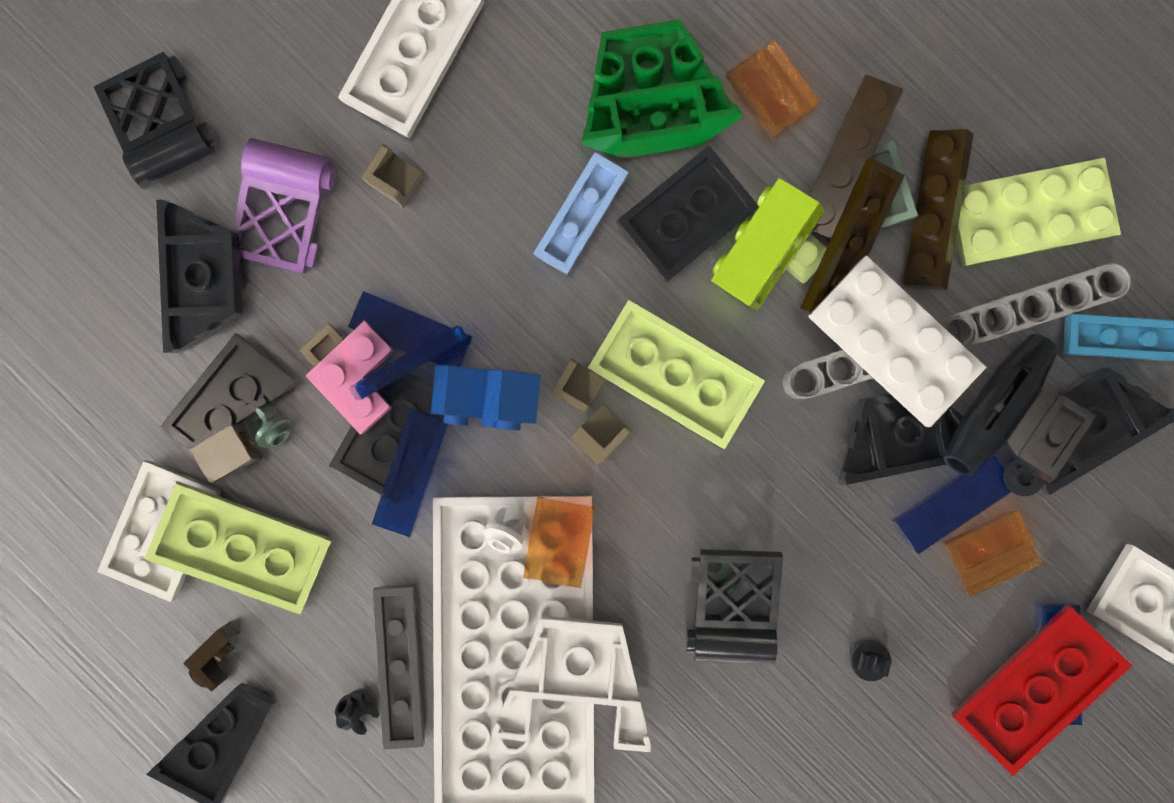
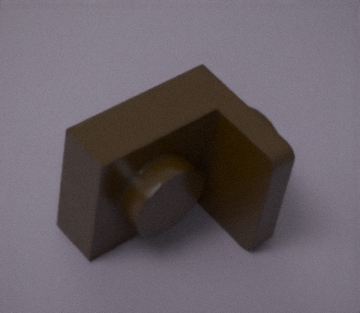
M231 622L217 629L183 663L189 669L190 678L200 687H206L210 691L215 690L228 678L218 664L235 649L231 642L240 634Z

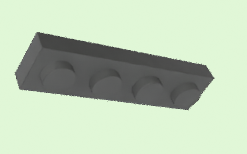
M415 585L375 587L373 589L383 750L423 747L425 744Z

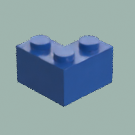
M435 365L431 414L444 415L443 423L468 425V417L482 419L481 427L521 431V423L536 424L541 374Z

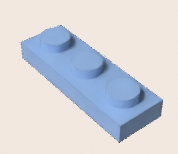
M594 152L534 251V256L568 276L628 177L629 172Z

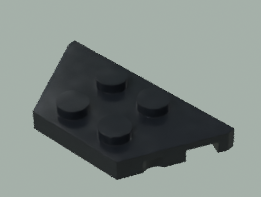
M160 199L156 200L163 353H177L242 314L239 234L177 204Z
M1109 367L1099 369L1057 395L1062 394L1097 417L1057 477L1051 483L1045 481L1041 491L1043 494L1051 495L1173 423L1174 409L1161 405L1150 397V393L1139 386L1130 385L1125 377Z
M891 394L859 399L839 475V484L848 485L947 465L944 461V456L962 415L950 406L931 427H925Z

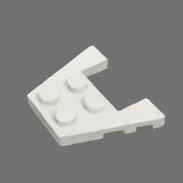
M542 616L493 727L492 738L528 741L532 699H545L617 706L614 749L651 752L650 739L622 623Z

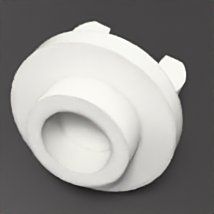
M502 507L498 510L494 523L487 524L483 533L492 548L500 552L509 553L511 550L520 549L523 544V538L520 535L525 527L526 517L521 515L518 524L509 527L503 522L506 509Z

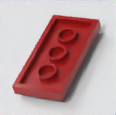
M1066 604L964 700L951 715L1014 776L1132 665L1071 606Z

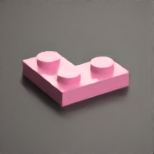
M363 321L320 361L306 377L356 431L362 435L392 408L383 396L368 382L366 377L390 356L394 350L368 322Z

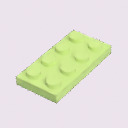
M1100 158L965 185L956 235L961 267L1121 235L1106 159Z
M630 300L627 301L588 367L589 370L722 449L727 447L765 380Z
M178 481L174 486L144 559L301 615L332 538Z

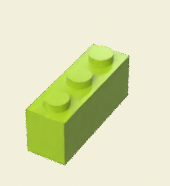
M778 178L774 186L769 185L762 192L757 203L759 206L758 210L751 220L747 219L741 224L735 235L736 243L728 254H722L713 268L715 275L711 279V282L757 312L825 213L820 202Z

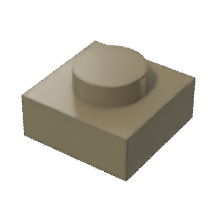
M327 323L299 351L315 367L345 338L332 324Z

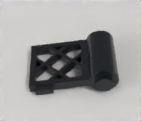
M164 51L94 86L124 153L122 155L124 164L133 180L144 190L214 155V145L218 144V140L207 122L199 123L180 82L187 77L177 57L174 55L169 58ZM163 68L166 77L161 89L157 90L145 86L149 75ZM123 87L132 89L125 108L114 105L109 94ZM172 89H173L175 95L170 94V92H171ZM142 93L157 97L150 116L135 111ZM167 100L180 104L184 115L170 122L160 119ZM132 118L148 122L143 135L130 141L127 131Z
M700 549V557L691 558L690 582L698 583L695 622L693 629H686L685 646L686 653L693 654L694 662L775 664L777 658V620L783 568L782 552ZM709 563H727L734 571L717 583L708 574ZM756 564H772L771 575L760 584H757L746 573ZM741 577L752 590L736 602L725 589ZM707 584L712 588V589H710L708 592H707ZM769 588H770V595H768V594L765 592V591L768 590ZM718 595L731 606L721 615L705 614L706 605ZM760 596L769 605L768 616H751L744 608Z

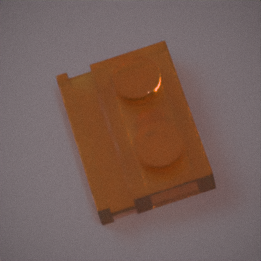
M774 39L761 50L759 49L727 72L726 75L729 83L771 140L802 119L807 113L817 108L821 103Z
M537 497L523 578L581 588L595 507Z
M1017 510L1006 512L942 542L951 565L964 587L965 595L970 597L1043 564L1041 558L1035 552V545Z

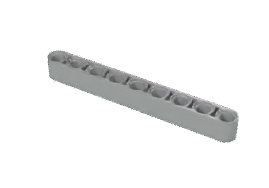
M1116 263L1105 264L935 320L946 330L950 322L957 325L960 330L958 341L965 348L1118 299L1124 296L1130 289L1131 277L1128 270L1122 265ZM1101 275L1108 281L1109 287L1107 292L1102 290L1099 280ZM1063 287H1066L1071 293L1072 299L1069 305L1062 299L1061 292ZM1025 299H1029L1034 305L1032 317L1026 315L1023 310ZM987 311L993 312L997 317V326L994 330H991L985 323ZM840 350L788 368L783 374L782 387L788 396L799 400L814 398L872 379L873 377L844 350ZM838 358L844 360L849 368L848 375L844 380L835 377L832 371L833 363ZM800 370L805 371L811 377V387L805 393L800 392L794 385L795 375Z

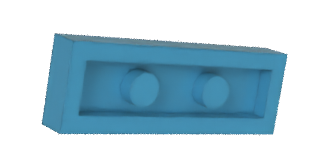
M1069 314L1065 316L1063 354L1174 362V320Z

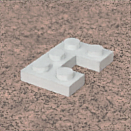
M143 461L97 572L166 601L172 602L177 600L187 574L145 560L148 548L174 486L178 481L220 496L222 490L152 461Z

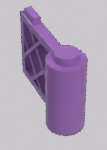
M250 138L242 154L241 171L243 177L231 231L239 234L240 246L243 232L255 226L266 244L253 252L240 249V258L306 273L307 266L315 267L319 244L313 243L321 201L326 190L333 189L337 169L332 166L330 157ZM252 187L265 190L274 204L259 215L255 214L249 204ZM275 193L285 195L287 197L279 201ZM295 199L309 201L307 218L294 225L284 206ZM278 211L289 229L271 240L260 221ZM248 214L251 220L245 223L246 216ZM302 228H304L303 236L298 232ZM293 235L300 246L297 263L284 260L275 246ZM269 249L274 257L262 253Z

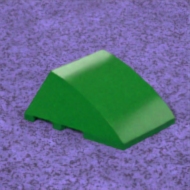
M680 19L602 32L582 145L622 159L701 146L742 118L741 110L737 104H732L723 90V83L718 76L714 77L704 62L703 53Z

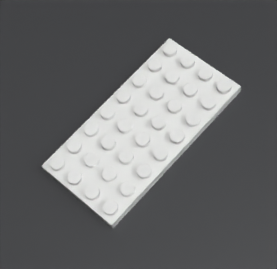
M592 495L433 497L434 803H594V704L532 699L528 741L492 738L493 727L541 617L593 621ZM502 507L506 509L503 522L509 527L516 526L521 515L526 517V524L520 535L523 538V544L520 549L511 550L509 553L500 552L492 548L483 533L487 524L494 523L496 514Z

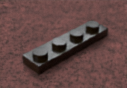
M865 74L809 194L810 197L820 202L825 210V213L812 230L813 232L831 239L866 158L872 159L903 94L902 88Z
M968 129L930 130L916 207L918 217L914 219L903 285L909 288L947 290L974 136Z
M866 158L800 309L811 313L863 257L869 255L905 176L904 174L876 160Z

